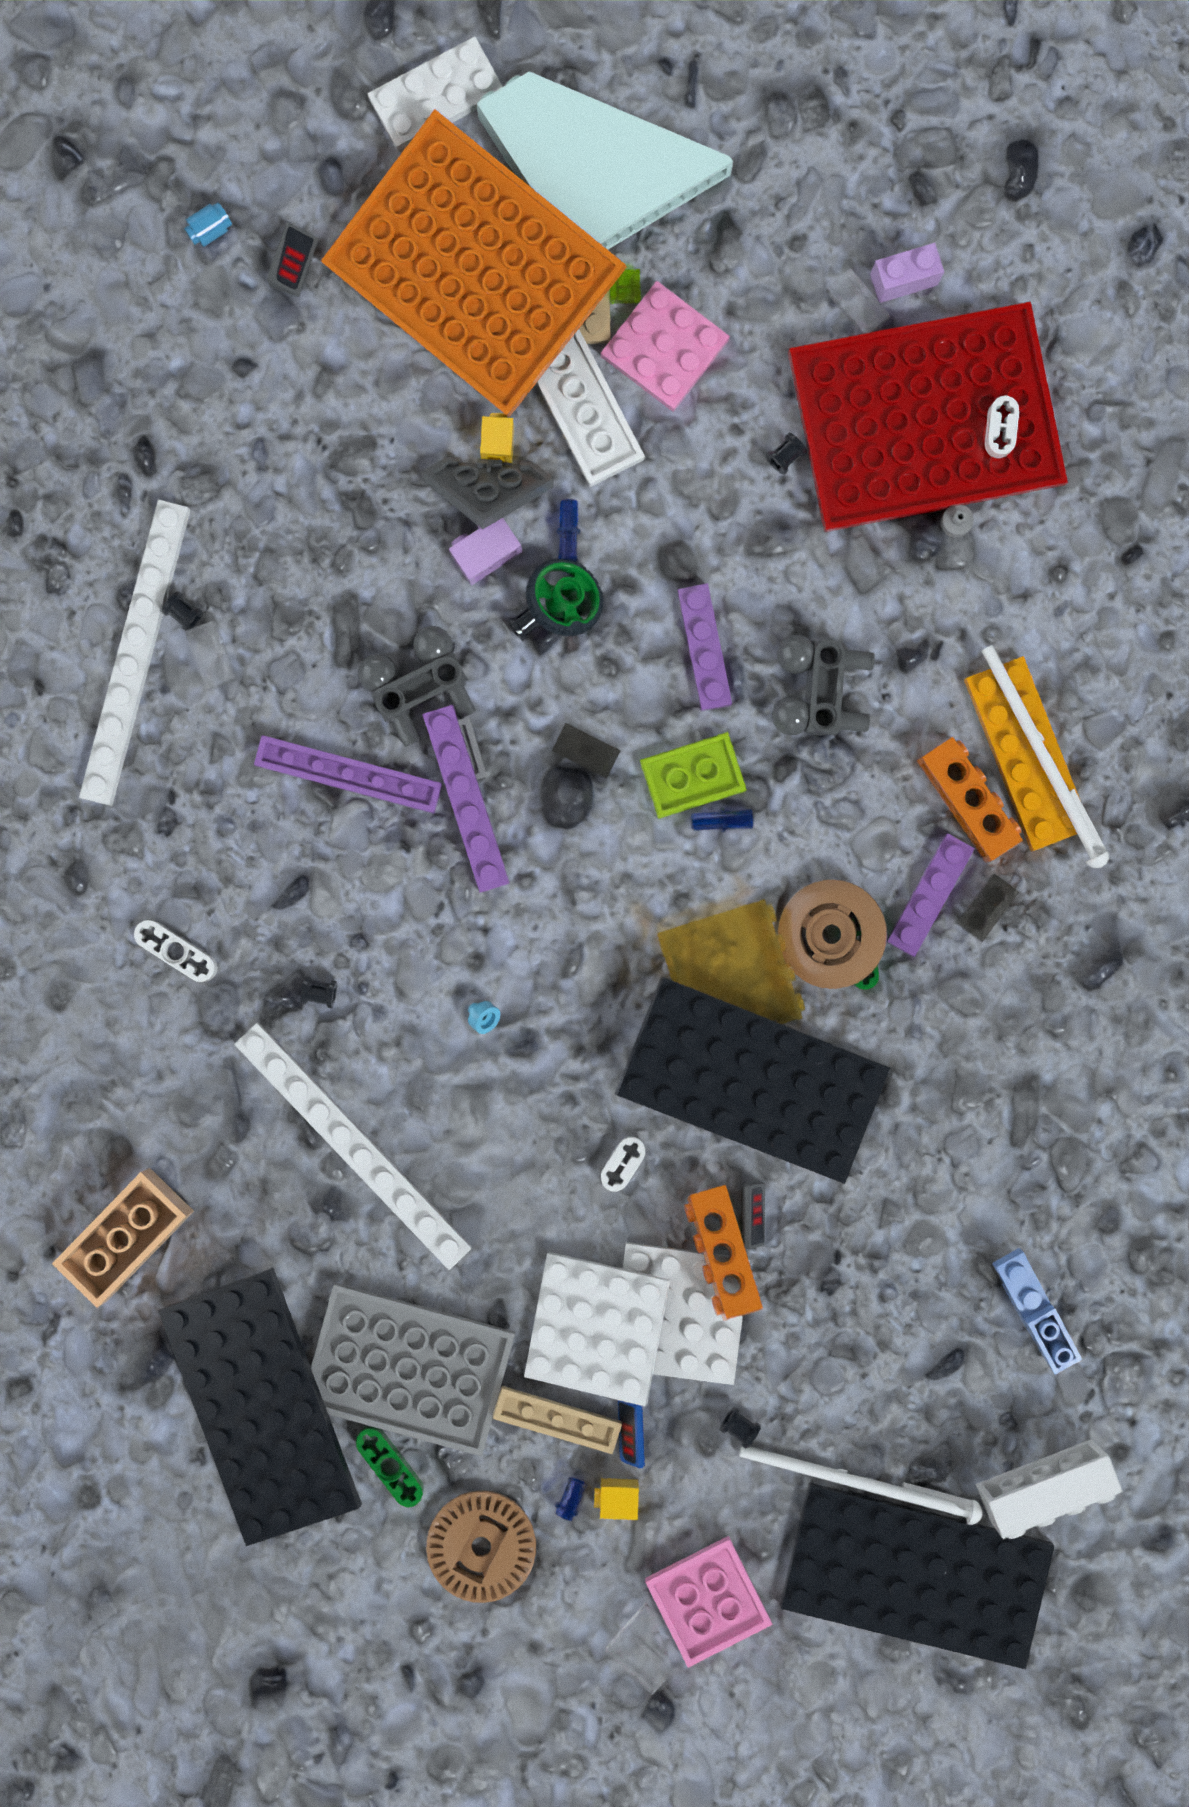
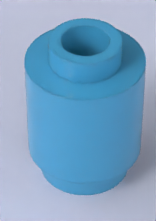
M217 202L213 206L208 204L185 219L189 226L185 227L184 230L194 245L200 242L205 247L228 232L227 228L232 225V222L223 207Z

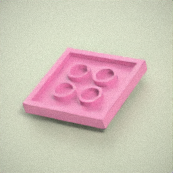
M656 281L602 350L601 358L674 412L727 344L730 336Z
M729 1536L645 1578V1583L688 1668L772 1625V1621Z

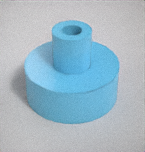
M483 1001L478 1004L473 1003L468 1008L470 1013L468 1023L479 1034L490 1032L500 1020V1010L489 1001Z

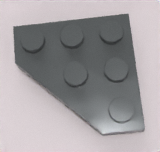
M445 457L422 470L423 481L481 529H485L552 489L554 485V478L534 462L521 461L520 466L502 465V460L477 459V463H460L459 458Z

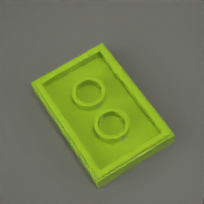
M728 732L639 760L658 819L747 791Z

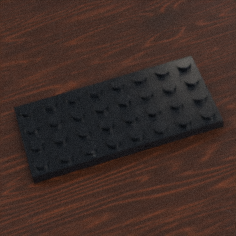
M661 976L615 1095L845 1184L890 1067Z
M274 1268L264 1270L158 1310L246 1547L357 1510L361 1507L362 1502Z
M809 1482L780 1607L782 1610L1026 1670L1055 1546L1052 1542L1025 1535L1013 1539L1008 1537L1003 1539L996 1528L980 1524L969 1525L964 1520Z

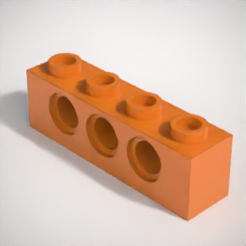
M951 737L916 761L985 863L991 862L1023 841L1019 835L1022 831L1018 823L1012 817L1008 819L1002 810L1004 804L998 794L994 791L991 793L984 782L987 779L978 766L973 767L968 760L969 752L960 740L956 741L954 737ZM949 765H956L961 770V778L958 781L952 780L948 776L947 770ZM968 790L974 791L978 795L979 801L975 807L967 804L965 800V794ZM985 816L992 817L996 822V828L992 833L986 831L983 827Z
M726 1185L689 1195L687 1198L688 1204L684 1205L688 1222H694L697 1234L693 1235V1240L698 1254L703 1253L706 1265L702 1266L707 1285L711 1283L713 1285L716 1296L711 1297L716 1316L721 1315L723 1321L762 1310L763 1306ZM709 1215L716 1216L720 1221V1229L717 1231L708 1230L704 1224L705 1217ZM714 1247H726L730 1254L729 1260L726 1262L716 1260L713 1254ZM731 1276L738 1281L739 1288L736 1293H728L723 1288L724 1277Z

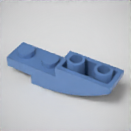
M1018 1248L993 1262L992 1264L1003 1283V1288L1052 1372L1056 1375L1082 1360L1059 1314L1050 1303L1024 1252Z

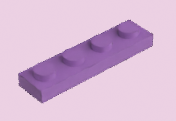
M708 583L678 589L677 593L701 712L731 706L732 700Z
M945 834L887 938V943L915 957L975 848L950 834Z

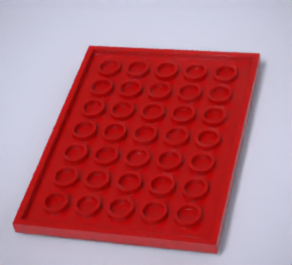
M1031 301L792 347L788 350L824 533L947 509L958 505L973 504L1064 486L1068 483ZM1009 396L1015 399L1019 405L1016 444L1007 456L994 458L985 449L988 410L997 398ZM1005 405L996 410V412H1000L1002 415L1001 423H1004L1007 415L1011 414V412L1006 411ZM1000 431L999 437L993 441V443L998 444V449L1000 450L1007 445V442L1002 440L1003 431Z

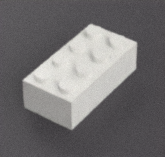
M1092 1439L976 1484L988 1518L1003 1539L1006 1537L1010 1539L1020 1537L1025 1534L1027 1529L1034 1526L1045 1527L1055 1522V1518L1065 1514H1079L1085 1510L1086 1506L1093 1503L1103 1504L1110 1502L1115 1498L1116 1494L1123 1492L1109 1455Z

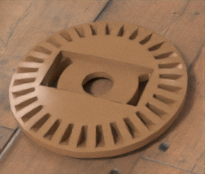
M823 880L807 885L798 891L787 903L779 921L778 941L784 960L798 977L820 988L838 989L856 984L873 972L884 954L887 941V927L881 908L864 889L846 881ZM851 912L855 914L860 923L862 931L861 941L856 940L857 929L854 921L849 917ZM831 924L836 925L841 931L840 940L834 944L827 943L823 938L824 928ZM803 927L806 928L807 943L814 952L812 957L806 951L802 938Z
M471 1491L451 1499L436 1514L428 1532L426 1545L427 1559L436 1580L452 1595L474 1603L493 1602L512 1594L530 1574L536 1555L535 1532L528 1515L512 1499L492 1491ZM480 1515L488 1516L502 1523L507 1529L503 1531L495 1522L480 1519ZM478 1537H485L491 1543V1549L485 1555H478L472 1549V1543ZM461 1561L468 1569L475 1572H483V1575L471 1574L462 1569L457 1562Z

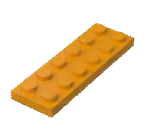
M1024 656L1003 663L1038 732L1043 735L1045 740L1042 742L1056 764L1069 791L1075 789L1077 793ZM991 668L965 678V685L1030 851L1038 850L1077 835Z

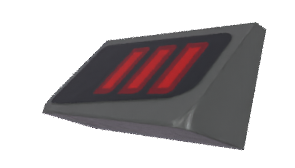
M286 223L267 276L269 286L299 297L319 238L293 224Z
M743 1182L741 1184V1237L745 1249L760 1247L765 1242L764 1183Z

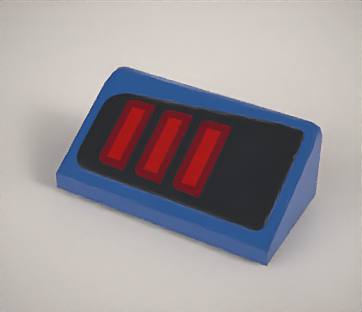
M618 1400V1420L622 1423L619 1433L620 1460L636 1468H643L645 1466L643 1406Z

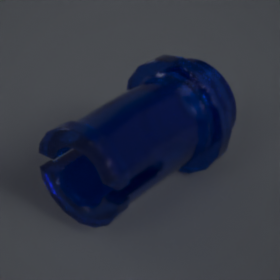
M569 1477L560 1502L555 1504L557 1508L555 1514L568 1521H572L574 1516H578L577 1508L588 1485L578 1478Z

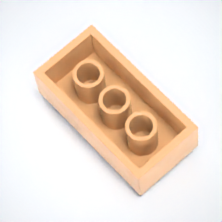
M151 1168L140 1172L52 1265L98 1308L117 1292L194 1210Z

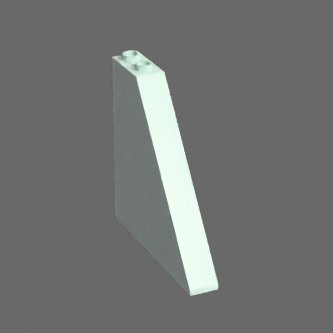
M530 71L522 76L517 75L511 78L506 86L496 92L490 91L477 102L480 122L513 173L606 249L612 248L721 182L731 174L733 161L730 156Z

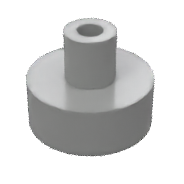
M964 505L949 507L941 517L942 530L948 536L954 538L967 534L974 522L973 513Z

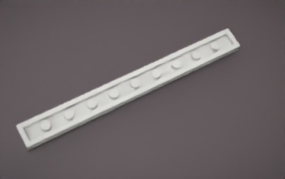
M162 500L157 502L79 796L81 799L109 806L113 805L163 616L161 610L168 598L191 510L188 507Z
M256 1023L234 1044L448 1270L472 1249L467 1240L260 1023Z

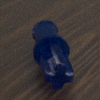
M564 499L560 502V528L556 529V533L559 534L558 558L569 559V561L573 560L574 562L578 561L577 535L581 534V530L578 529V501Z
M720 808L719 812L691 814L690 823L691 828L695 831L720 829L721 833H725L726 830L753 829L752 809L725 811L724 808Z

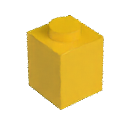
M491 413L489 417L482 416L481 459L502 460V463H513V418H508L503 413Z
M601 1478V1488H594V1508H600V1519L638 1520V1479Z

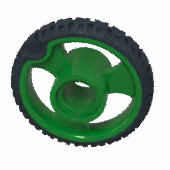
M551 559L539 565L527 582L526 599L528 608L531 609L530 612L536 618V621L540 625L542 624L543 628L548 631H552L556 635L561 634V636H578L590 630L601 616L604 604L601 586H599L597 579L593 577L594 575L589 570L587 571L586 567L582 566V564L579 565L578 562L569 561V559ZM557 571L573 575V577L561 578L555 585L549 584L544 578L548 573ZM585 591H587L591 599V610L584 620L578 615L576 608L584 600ZM561 594L565 595L569 601L565 600ZM539 598H545V605L547 610L553 616L563 618V622H560L554 619L552 616H550L543 608Z

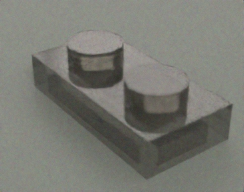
M565 723L552 748V752L605 779L608 778L621 750Z
M995 873L991 874L955 924L979 942H983L1019 894V891Z

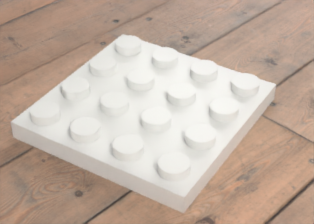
M626 1242L623 1269L670 1279L653 1374L734 1385L743 1316L723 1321L721 1315L716 1316L711 1297L716 1296L712 1283L707 1285L702 1266L706 1265L703 1253L698 1254L697 1251ZM714 1254L715 1259L720 1262H726L730 1257L729 1255ZM731 1276L724 1277L723 1288L728 1293H736L739 1288L738 1281Z
M553 1252L547 1253L524 1377L646 1406L670 1279Z

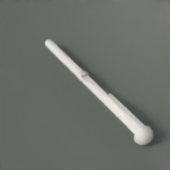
M991 645L983 649L982 653L1090 857L1089 860L1085 861L1086 864L1092 868L1103 867L1109 860V853L1104 847L1075 789L1069 791L1056 764L1042 742L1045 740L1043 735L1038 732L995 648Z
M742 1446L740 1448L739 1457L966 1517V1522L969 1525L978 1523L982 1518V1508L975 1500H968L905 1482L900 1487L867 1477L848 1474V1470H837L751 1446L747 1449Z

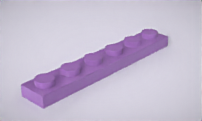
M454 705L422 714L479 892L509 884L508 874Z
M264 735L261 736L254 765L260 768L435 814L443 786L442 783Z

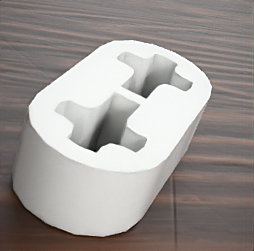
M1001 396L997 398L988 410L985 449L994 458L1007 456L1016 444L1019 405L1012 397ZM1002 405H1005L1006 411L1011 412L1004 419V423H1001V413L996 412ZM1000 431H1003V442H1007V445L1002 450L998 449L997 443H993L999 437Z
M635 1136L623 1138L606 1162L601 1172V1182L607 1190L612 1192L622 1190L644 1159L645 1146L639 1138ZM633 1142L637 1143V1151L640 1154L637 1157L632 1155L627 1163L622 1161L626 1155V1150L623 1148L624 1145L631 1146ZM620 1164L624 1167L620 1172V1177L623 1180L621 1183L615 1181L611 1185L608 1183L609 1176L606 1173L608 1171H616Z

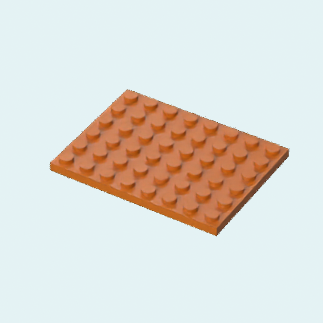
M434 109L321 260L325 266L508 417L513 414L627 268L625 263L436 109Z

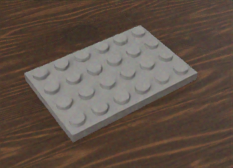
M334 1283L311 1369L329 1415L482 1456L515 1331Z

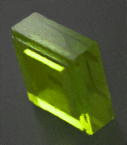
M640 269L624 270L610 288V304L640 303Z

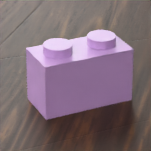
M932 243L876 260L870 276L878 301L882 303L938 286L944 274V269L936 244Z
M503 518L485 529L477 526L479 529L469 536L467 533L460 535L452 542L453 546L449 548L452 558L471 586L522 553L521 544Z

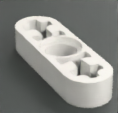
M146 920L136 926L134 938L138 945L192 980L206 982L216 975L217 963L212 956L159 922ZM154 927V935L160 939H165L167 934L169 938L162 945L155 940H148L146 942V935L143 933L144 929H152ZM174 942L180 943L184 948V954L179 960H173L168 955V947ZM192 951L195 952V955L191 959L196 962L207 961L206 968L209 969L208 974L201 973L198 976L196 974L198 968L191 963H187L186 968L183 967V964L189 960Z

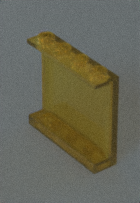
M765 899L656 933L671 980L780 1024L803 1019L801 1012L805 1011V1005L800 992L795 994L791 983L796 981L791 963L785 964L782 952L786 951L785 942L781 933H775L773 922L777 921L772 904L766 905Z

